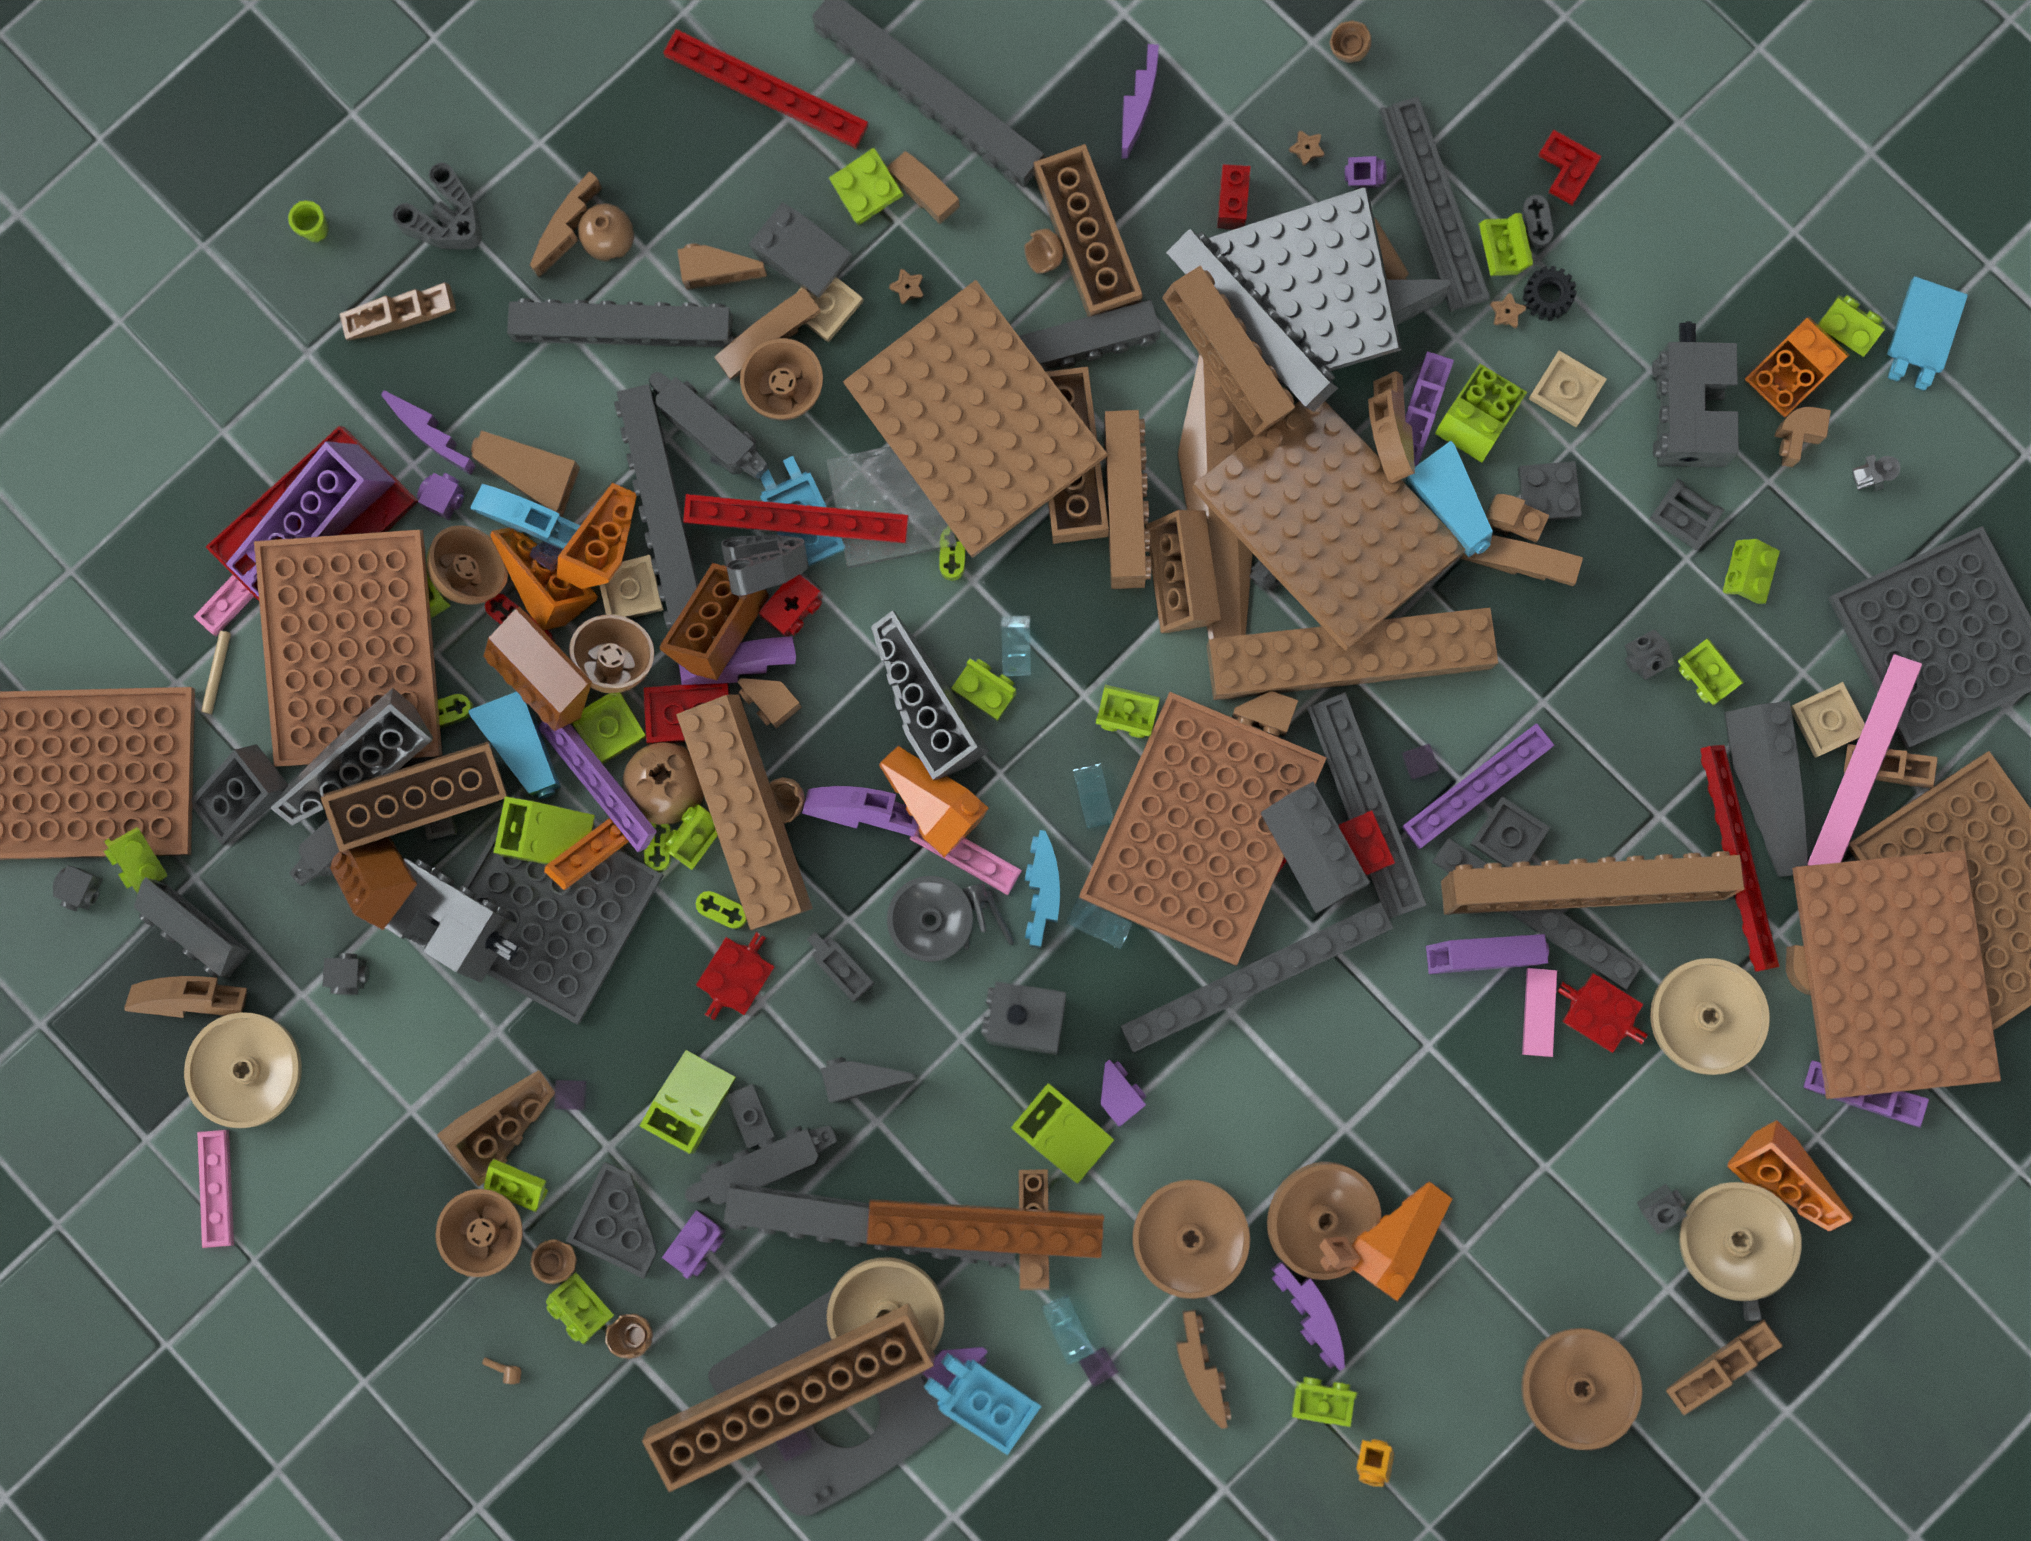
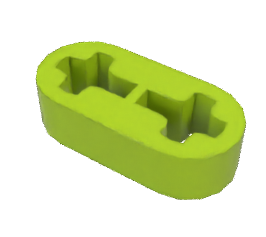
M948 527L942 532L940 538L939 567L945 579L954 581L961 578L964 574L966 549L958 541L955 544V551H950V542L945 540L951 537L953 531ZM950 556H955V564L960 566V569H955L953 574H950L949 570L944 568V566L950 564Z
M454 694L438 700L439 713L444 712V714L439 715L440 729L468 719L470 717L468 710L473 709L471 700L462 694ZM457 701L466 704L462 708L463 713L461 714L457 711L449 712L448 710L457 707Z
M650 822L654 829H656L657 824ZM661 824V827L666 829V833L661 834L660 843H656L655 835L647 849L644 850L646 866L657 872H664L671 864V855L663 850L666 846L664 843L665 839L672 831L669 824ZM656 847H660V855L665 857V861L660 862L659 867H656L655 863L650 861L651 857L656 856Z
M706 891L701 893L696 899V909L698 912L715 922L731 929H740L747 923L743 907L715 892ZM711 897H714L713 902L720 906L719 912L711 908L708 912H705V906L702 904L703 900H709ZM736 908L740 909L739 915L742 916V919L740 921L735 920L733 924L730 923L731 918L723 914L725 909L734 912Z

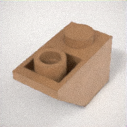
M744 678L738 681L742 688L739 694L749 705L752 702L757 705L760 710L756 714L766 726L772 723L777 729L802 708L797 699L781 681Z
M1270 691L1235 707L1232 718L1248 726L1254 725L1263 728L1264 732L1279 737V735L1285 736L1298 700Z

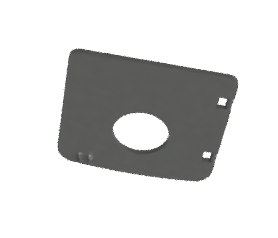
M834 1288L715 1364L710 1369L708 1378L717 1395L831 1341L827 1326V1309ZM921 1372L876 1393L880 1405L879 1423L874 1433L861 1444L852 1447L835 1446L825 1441L818 1434L814 1425L811 1424L753 1452L783 1504L790 1512L808 1516L841 1500L905 1460L950 1425L953 1419L938 1409L940 1407L937 1405L939 1400L924 1388L925 1383L921 1378L923 1376Z

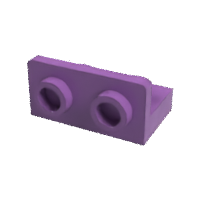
M696 1210L662 1258L682 1272L686 1279L691 1278L693 1275L698 1277L707 1265V1262L704 1260L710 1251L715 1253L725 1239L722 1237V1234L725 1232V1229L699 1210Z

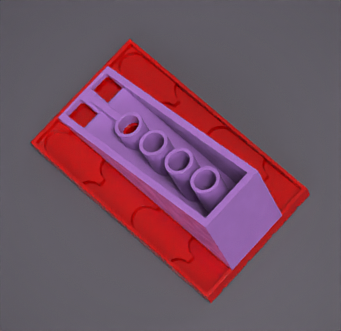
M338 426L212 540L206 548L259 601L254 541L386 532L413 508L419 500L344 426Z

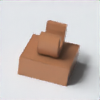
M1346 1237L1325 1238L1319 1246L1325 1254L1320 1263L1326 1271H1329L1332 1266L1336 1270L1355 1267L1361 1259Z

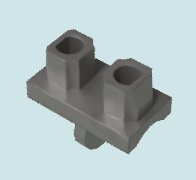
M1875 455L1866 457L1865 465L1852 469L1857 489L1861 490L1872 485L1875 491L1883 489L1884 481L1893 480L1899 475V461L1892 456H1883L1877 462Z

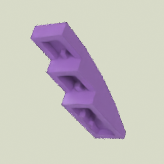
M1148 44L1147 70H1136L1135 96H1124L1122 158H1128L1140 135L1150 108L1156 81L1158 44Z
M1428 351L1405 414V421L1412 426L1415 467L1420 461L1454 362L1453 359Z
M385 390L383 391L382 397L395 414L426 446L447 462L471 475L476 465L469 458L454 451L457 443L451 436L435 429L439 422L432 414Z
M792 636L767 638L740 643L718 680L694 675L679 664L681 684L738 682L739 674L767 673V665L795 664L796 653Z
M1812 1060L1803 1088L1826 1096L1821 1063ZM1904 1091L1833 1098L1921 1128L1929 1101L1927 1098Z

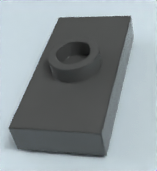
M754 1084L726 1095L748 1149L775 1137Z

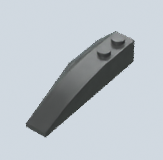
M892 610L871 626L881 660L884 661L888 673L886 674L888 683L892 686L896 698L894 701L897 711H900L904 723L902 725L904 733L932 779L938 780L965 769L987 754L990 750L964 708L896 612Z
M392 688L333 740L271 804L270 808L290 825H294L323 810L324 806L321 800L323 794L397 771L433 740V736L414 705Z
M1790 701L1759 704L1725 712L1724 716L1733 771L1736 777L1739 778L1744 790L1743 795L1746 802H1749L1754 814L1753 819L1757 828L1762 833L1765 841L1764 845L1777 876H1793L1792 868L1808 866L1802 782Z

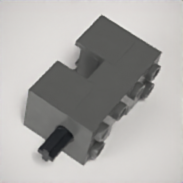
M1686 321L1685 323H1679V342H1668L1652 363V375L1656 376L1657 399H1661L1659 409L1660 423L1657 425V441H1654L1653 457L1657 458V466L1724 468L1739 453L1738 412L1705 411L1706 400H1724V390L1728 386H1736L1738 384L1737 343L1696 342V323Z
M406 858L404 859L417 885L385 927L387 930L402 939L407 938L425 948L423 952L456 973L480 983L498 955L508 961L518 956L519 946L508 940L517 923L508 918L511 913L485 899L482 902L474 899L477 895L476 893L464 886H461L460 889L454 886V880L446 876L439 869L419 859L416 863Z
M995 981L994 988H988L986 1005H989L991 1011L990 1017H984L981 1034L990 1045L1057 1055L1066 992Z

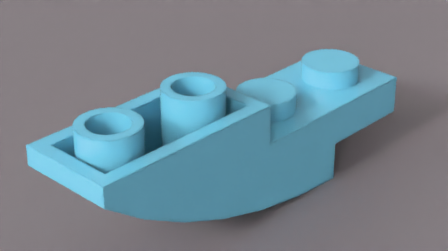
M485 484L481 485L470 507L471 510L520 533L523 531L562 550L580 527V525L561 517L559 513Z
M1040 830L1039 837L1033 836L1030 853L1035 854L1033 865H1027L1025 881L1030 882L1029 889L1040 890L1039 895L1033 894L1030 911H1035L1034 923L1028 922L1025 939H1030L1029 945L1036 948H1041L1046 921L1058 922L1060 908V882L1057 861L1048 835L1043 830Z

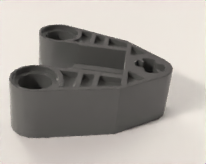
M441 162L431 167L429 178L437 191L460 213L457 215L442 201L434 204L431 214L446 226L443 229L413 205L401 203L393 210V220L404 234L437 248H476L482 239L478 209L450 165ZM443 176H450L446 182L439 183ZM407 216H413L409 223H403Z
M782 535L740 536L727 538L721 543L730 589L734 595H747L785 583L809 568L805 541L802 538Z

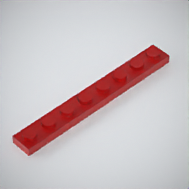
M677 29L663 52L665 57L857 149L869 127L868 121Z
M686 494L683 522L906 544L909 515Z
M1725 745L1700 748L1702 754L1701 764L1706 771L1709 783L1708 792L1713 799L1715 807V820L1720 827L1722 835V848L1724 851H1728L1730 856L1740 855L1744 890L1736 894L1735 901L1741 912L1743 920L1742 929L1747 937L1750 948V961L1754 965L1755 972L1780 967Z

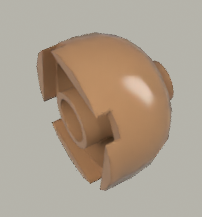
M597 204L589 208L581 217L578 225L579 239L585 251L593 258L601 261H610L609 259L624 256L634 241L633 225L628 215L619 207L611 204Z

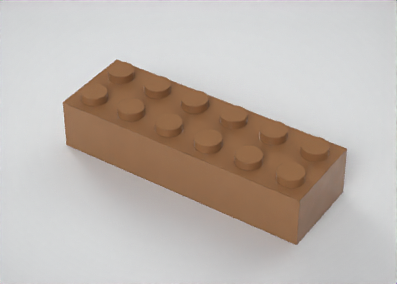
M1086 144L1033 162L1035 179L1055 232L1062 242L1063 253L1087 317L1141 303L1142 292Z
M1200 265L1173 282L1162 298L1253 435L1257 436L1288 415L1295 408L1293 405L1294 399L1287 389H1283L1277 381L1278 375L1271 365H1267L1261 357L1262 351L1258 344L1254 341L1251 342L1245 333L1247 330L1242 320L1235 318L1231 312V305L1226 296L1220 295L1215 288V281L1212 275L1207 270L1204 271Z
M1088 367L1046 372L1097 440ZM1100 462L1048 501L1053 544L1108 537L1109 527Z
M1139 410L1105 411L1104 431L1105 451L1108 454L1106 457L1111 589L1145 588L1146 579L1151 578V556H1145V552H1149L1150 529H1144V525L1148 524L1149 505L1148 501H1143V497H1147L1148 483L1147 473L1142 474L1141 471L1146 470V446H1140V443H1144L1145 419H1139Z
M488 741L323 794L321 800L339 852L505 799L507 792L490 742Z

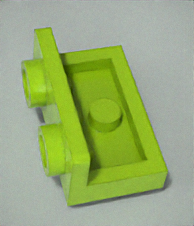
M1515 213L1507 219H1484L1479 223L1491 276L1518 275L1533 264L1526 227L1521 213Z
M1838 295L1818 325L1825 332L1864 357L1885 330V325L1882 324L1884 319L1871 310L1867 314L1858 308L1860 303L1851 296L1846 295L1843 298Z
M1758 539L1737 540L1732 551L1722 592L1727 595L1739 594L1757 604H1766L1780 550Z
M1709 638L1678 660V663L1681 665L1678 667V670L1686 680L1692 679L1698 686L1696 692L1705 703L1710 701L1712 705H1715L1744 683Z
M1105 684L1096 724L1101 725V728L1108 731H1117L1118 729L1128 731L1129 735L1137 738L1151 736L1160 697Z
M696 804L694 808L691 806L687 809L681 819L683 823L677 831L674 829L665 839L664 843L666 846L663 849L691 870H693L718 836L710 812L699 804Z
M138 827L113 841L109 838L104 841L108 849L103 852L112 866L117 863L123 872L118 874L127 889L132 886L138 894L145 877L160 881L168 876Z
M1304 1377V1382L1296 1381L1291 1417L1351 1427L1354 1399L1357 1398V1392L1350 1390V1384L1333 1382V1387L1321 1385V1379Z

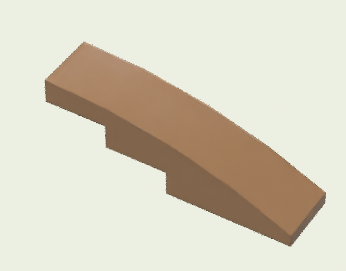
M590 171L569 193L555 212L538 243L530 266L539 278L578 241L573 230L578 227L581 217L588 210L585 204L602 189L598 179Z
M444 282L424 291L414 289L394 298L388 296L381 297L340 314L345 339L349 341L422 323L454 312L456 307L451 286Z
M803 288L735 338L715 356V359L728 378L732 380L741 373L743 363L753 349L769 340L790 338L798 332L800 326L819 315L820 309L806 289Z
M1494 535L1491 538V545L1479 555L1474 553L1470 557L1464 553L1461 559L1514 575L1520 573L1540 580L1547 578L1570 586L1576 584L1583 557Z
M1763 1319L1669 1386L1666 1392L1682 1414L1685 1415L1731 1386L1735 1379L1756 1367L1760 1360L1781 1348L1782 1342L1765 1319Z

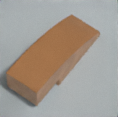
M905 151L887 167L901 188L939 224L960 207L959 198L928 168Z
M1848 744L1847 746L1844 773L1846 772V769L1851 760L1856 745ZM1888 749L1875 780L1931 789L1935 784L1938 757L1908 754L1907 751Z

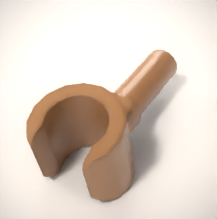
M486 1357L484 1358L482 1364L504 1373L503 1383H520L521 1369L518 1366H505Z

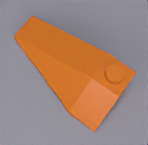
M613 482L559 554L557 578L581 589L609 583L623 561L637 498L636 493Z
M512 528L491 531L490 536L528 613L543 631L567 625L597 600L598 596L590 587L581 589L557 578L558 559L555 557L549 559L539 551L540 546L523 533Z
M899 746L879 764L894 791L899 793L907 806L905 808L910 816L914 817L919 825V832L923 839L944 858L981 822L989 809L971 791L948 776L933 780L922 761Z
M1778 1120L1754 1132L1728 1162L1727 1167L1744 1183L1753 1184L1768 1190L1781 1201L1796 1208L1799 1215L1827 1231H1831L1851 1221L1853 1218L1799 1141Z
M1431 1182L1426 1183L1404 1200L1402 1206L1390 1215L1386 1214L1379 1220L1380 1223L1368 1232L1364 1231L1356 1238L1352 1247L1361 1259L1355 1267L1350 1268L1385 1294L1398 1301L1415 1277L1452 1198Z

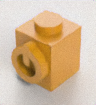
M1372 1439L1371 1442L1362 1440L1356 1468L1359 1474V1481L1378 1487H1384V1483H1389L1395 1456L1389 1443L1377 1439Z

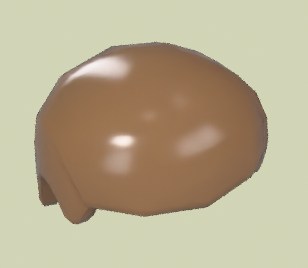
M1356 21L1343 22L1333 30L1330 39L1331 50L1341 61L1347 63L1359 62L1367 56L1371 48V34L1363 23Z
M1041 229L1031 233L1032 240L1024 246L1026 260L1030 268L1037 274L1046 273L1057 268L1063 259V245L1059 236L1050 229Z
M782 777L772 780L770 786L783 824L791 822L801 813L804 807L805 796L803 789L793 779Z
M553 1239L542 1242L532 1253L530 1266L534 1276L540 1281L547 1284H557L566 1281L574 1272L577 1258L571 1245Z
M638 1314L621 1315L612 1325L607 1327L605 1343L609 1351L619 1358H637L650 1347L653 1339V1329L648 1320Z

